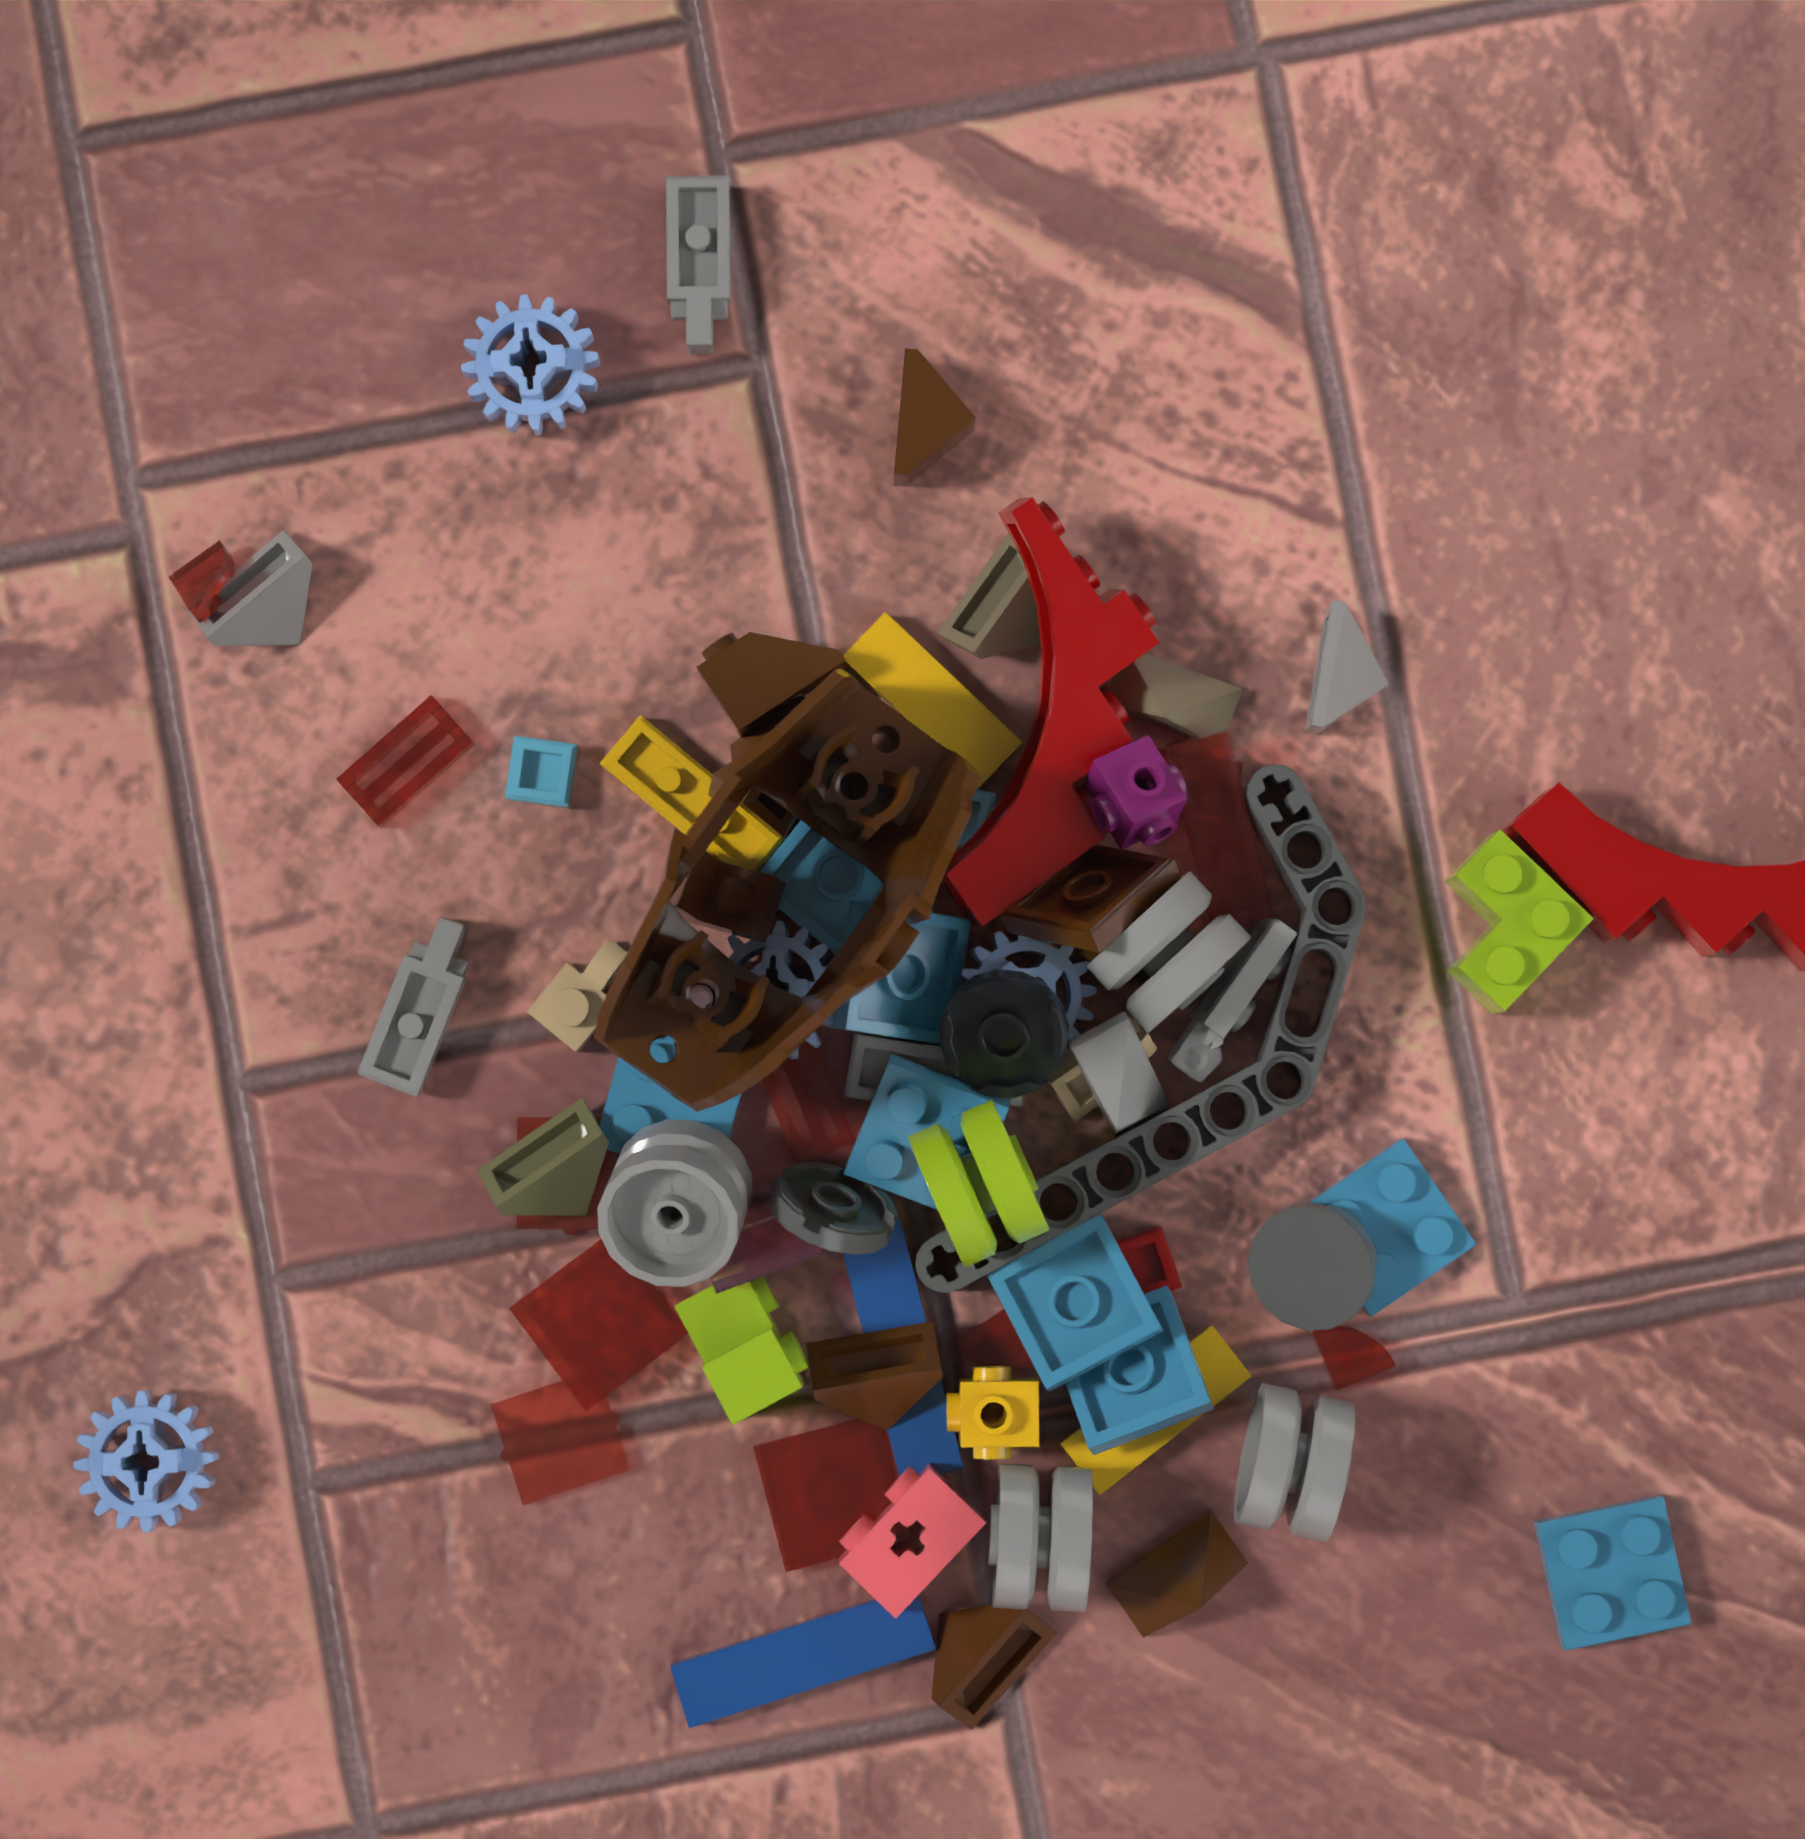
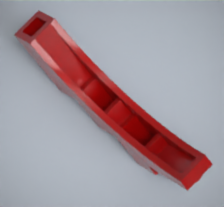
M1033 497L1018 498L998 512L1022 557L1036 603L1042 654L1037 708L1024 753L1002 797L974 834L955 850V854L942 879L943 884L967 919L980 926H984L1106 838L1092 817L1089 805L1092 796L1084 787L1080 786L1074 790L1071 784L1089 772L1095 759L1133 741L1123 726L1130 720L1123 705L1110 690L1107 689L1101 693L1098 687L1160 643L1150 629L1156 624V620L1149 607L1139 595L1133 593L1129 596L1125 590L1109 589L1101 596L1097 595L1095 589L1100 587V581L1096 573L1081 555L1078 554L1074 558L1071 556L1059 538L1065 533L1060 519L1046 502L1042 501L1037 504Z
M1560 782L1545 790L1501 830L1594 918L1588 926L1604 943L1615 940L1620 935L1627 942L1634 939L1656 919L1657 916L1650 910L1655 905L1702 957L1716 954L1719 950L1726 956L1735 952L1756 932L1749 924L1754 920L1800 971L1805 970V860L1790 864L1733 866L1687 859L1640 842L1596 816Z

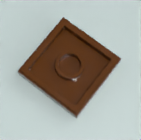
M1095 845L1008 907L1001 916L1010 934L1100 953L1182 877L1175 859Z

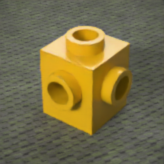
M1011 1366L972 1367L973 1378H959V1393H947V1432H959L961 1448H973L974 1459L1012 1458V1447H1039V1381L1036 1378H1011ZM991 1402H996L1003 1406V1414L995 1422H987L981 1418L983 1407Z

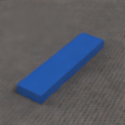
M900 1218L896 1220L887 1246L875 1253L856 1255L843 1253L863 1333L926 1322ZM940 1379L888 1429L899 1476L910 1466L920 1473L928 1463L940 1474L964 1469L955 1433L947 1432L946 1397Z
M920 1595L896 1619L873 1598L670 1664V1668L688 1727L692 1728L936 1650V1646Z

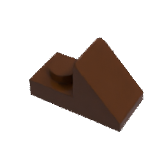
M705 851L671 897L670 902L686 922L765 943L786 883L773 875L721 862Z

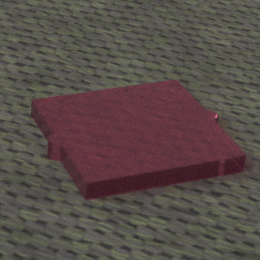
M772 1215L742 1227L728 1263L711 1277V1282L716 1294L824 1253L821 1247L805 1242L786 1230Z

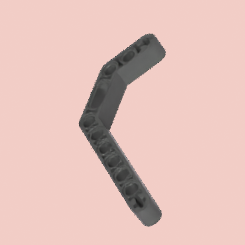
M1278 764L1262 767L1247 781L1242 791L1241 803L1244 812L1299 912L1294 930L1298 934L1290 944L1292 949L1290 960L1282 970L1256 1062L1035 1180L1039 1190L1033 1193L1038 1204L1043 1190L1055 1183H1061L1069 1187L1074 1194L1075 1208L1066 1219L1052 1221L1044 1215L1050 1229L1049 1231L1020 1244L1016 1242L1008 1250L996 1251L995 1255L988 1257L987 1262L977 1268H974V1264L964 1267L962 1261H959L955 1265V1271L958 1275L946 1281L941 1273L930 1276L926 1266L934 1261L931 1253L934 1247L942 1245L944 1250L949 1253L956 1251L947 1229L929 1237L921 1244L916 1254L915 1262L918 1276L926 1287L943 1293L959 1290L1299 1107L1309 1099L1316 1084L1364 921L1366 900L1360 885L1306 786L1293 769ZM1264 781H1267L1272 788L1283 786L1286 789L1287 796L1280 804L1288 820L1297 812L1303 818V821L1293 823L1279 836L1272 829V827L1278 826L1283 821L1279 810L1273 803L1263 807L1258 800V796L1265 790ZM1298 835L1307 836L1317 844L1319 860L1315 867L1309 869L1300 868L1292 863L1287 853V845L1291 837ZM1335 891L1346 898L1350 910L1344 924L1332 925L1324 921L1320 916L1318 900L1322 893ZM1307 952H1319L1330 961L1332 967L1330 982L1314 1032L1307 1038L1297 1037L1286 1027V1008L1300 961ZM1276 1063H1286L1297 1072L1299 1086L1296 1093L1289 1099H1280L1274 1096L1268 1089L1266 1083L1267 1074ZM1220 1093H1230L1236 1096L1243 1107V1117L1240 1123L1230 1130L1218 1127L1210 1116V1105L1213 1099ZM1165 1123H1174L1180 1126L1187 1137V1147L1184 1153L1174 1160H1166L1160 1157L1153 1145V1136L1156 1130ZM1110 1153L1122 1155L1131 1167V1178L1122 1189L1115 1191L1104 1188L1096 1175L1100 1159ZM995 1209L986 1213L988 1219L993 1215H997L998 1211Z

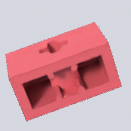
M929 1463L920 1473L911 1466L908 1467L884 1493L891 1501L890 1505L874 1521L865 1513L839 1541L847 1549L840 1556L839 1565L895 1619L986 1524L985 1517ZM917 1520L923 1525L919 1531V1539L923 1545L916 1550L913 1546L907 1544L898 1551L893 1546L896 1541V1531L893 1525L900 1522L902 1525L909 1527Z

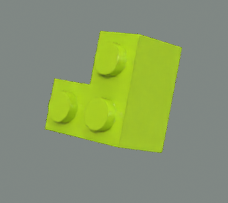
M1499 829L1487 836L1444 881L1490 925L1449 967L1447 972L1492 1015L1505 1012L1594 918Z
M744 1267L674 1306L704 1361L701 1367L732 1425L803 1387L805 1378L801 1371L809 1368V1360L794 1332L791 1330L781 1335L770 1312L779 1308V1304L762 1273L751 1278Z

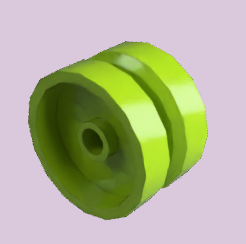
M992 1099L962 1112L960 1126L971 1150V1153L960 1156L949 1130L939 1123L907 1136L932 1198L964 1267L996 1253L997 1239L986 1215L988 1212L997 1209L1009 1237L1019 1244L1050 1230L1033 1193L1039 1190L1026 1158L1015 1134L1010 1137L1008 1136Z

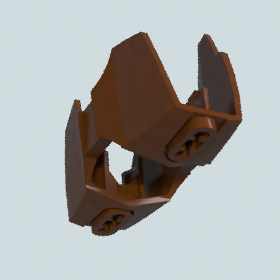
M842 669L834 670L772 731L713 774L708 793L711 799L686 834L674 828L659 891L607 992L599 1012L594 1038L617 1057L623 1059L670 1093L671 1096L696 1112L730 1100L771 1074L843 1003L891 974L919 934V931L911 925L930 919L939 886L955 854L957 843L971 816V801L981 780L976 768L958 753L938 743L867 691L849 673ZM884 733L892 739L893 749L891 753H881L874 747L872 742L874 734ZM851 779L857 781L859 784L856 787L857 800L846 798L840 790V784L848 783ZM752 788L769 796L817 834L869 869L882 882V888L869 909L806 995L802 997L777 988L769 983L771 980L766 976L762 975L759 977L729 959L707 940L708 934L702 930L698 932L683 919L670 902L676 890ZM701 987L709 993L711 1003L708 1008H701L692 1001V988ZM669 1037L674 1041L672 1044L673 1057L666 1063L657 1062L651 1056L650 1046L655 1040Z

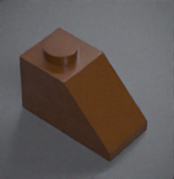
M749 632L737 639L734 633L721 637L702 652L706 661L697 666L700 677L739 736L742 737L797 696L805 697L811 693L834 670H846V660L838 649Z

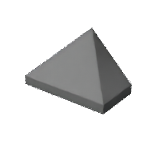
M283 529L187 611L215 646L300 645L313 563Z
M1332 600L1325 609L1304 733L1314 735L1319 734L1389 685L1346 602Z
M1125 1012L1116 1015L1068 1042L1114 1137L1170 1106L1131 1021Z

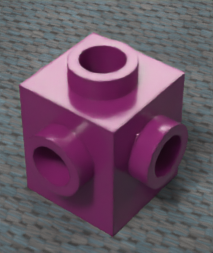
M1149 735L1095 759L1083 785L1092 796L1089 805L1095 823L1102 832L1112 835L1120 850L1140 841L1145 846H1150L1167 838L1176 830L1178 826L1176 822L1188 799L1186 796V785L1181 773L1175 765L1165 762Z

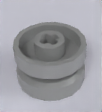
M1190 871L1086 966L1108 991L1120 989L1141 969L1146 972L1150 978L1128 998L1125 1009L1146 1033L1155 1028L1177 1007L1183 1010L1225 971L1222 966L1251 939L1250 935L1230 914L1217 916L1196 936L1187 928L1189 924L1209 907L1212 896Z
M667 1119L643 1127L624 1144L598 1205L599 1235L610 1257L634 1277L656 1286L685 1287L707 1280L728 1263L738 1241L743 1221L752 1200V1173L741 1150L717 1129L695 1120Z
M1262 1383L1251 1410L1240 1458L1234 1500V1522L1236 1524L1270 1530L1281 1516L1288 1495L1286 1512L1287 1524L1291 1533L1297 1537L1327 1543L1335 1527L1348 1482L1354 1441L1355 1405L1350 1401L1319 1395L1310 1404L1301 1427L1302 1409L1297 1391Z
M999 1463L996 1505L991 1504L988 1548V1565H993V1608L1027 1609L1033 1601L1036 1568L1045 1569V1599L1052 1611H1086L1092 1545L1093 1481L1091 1468L1057 1466L1050 1478L1048 1506H1039V1476L1034 1467L1028 1464Z

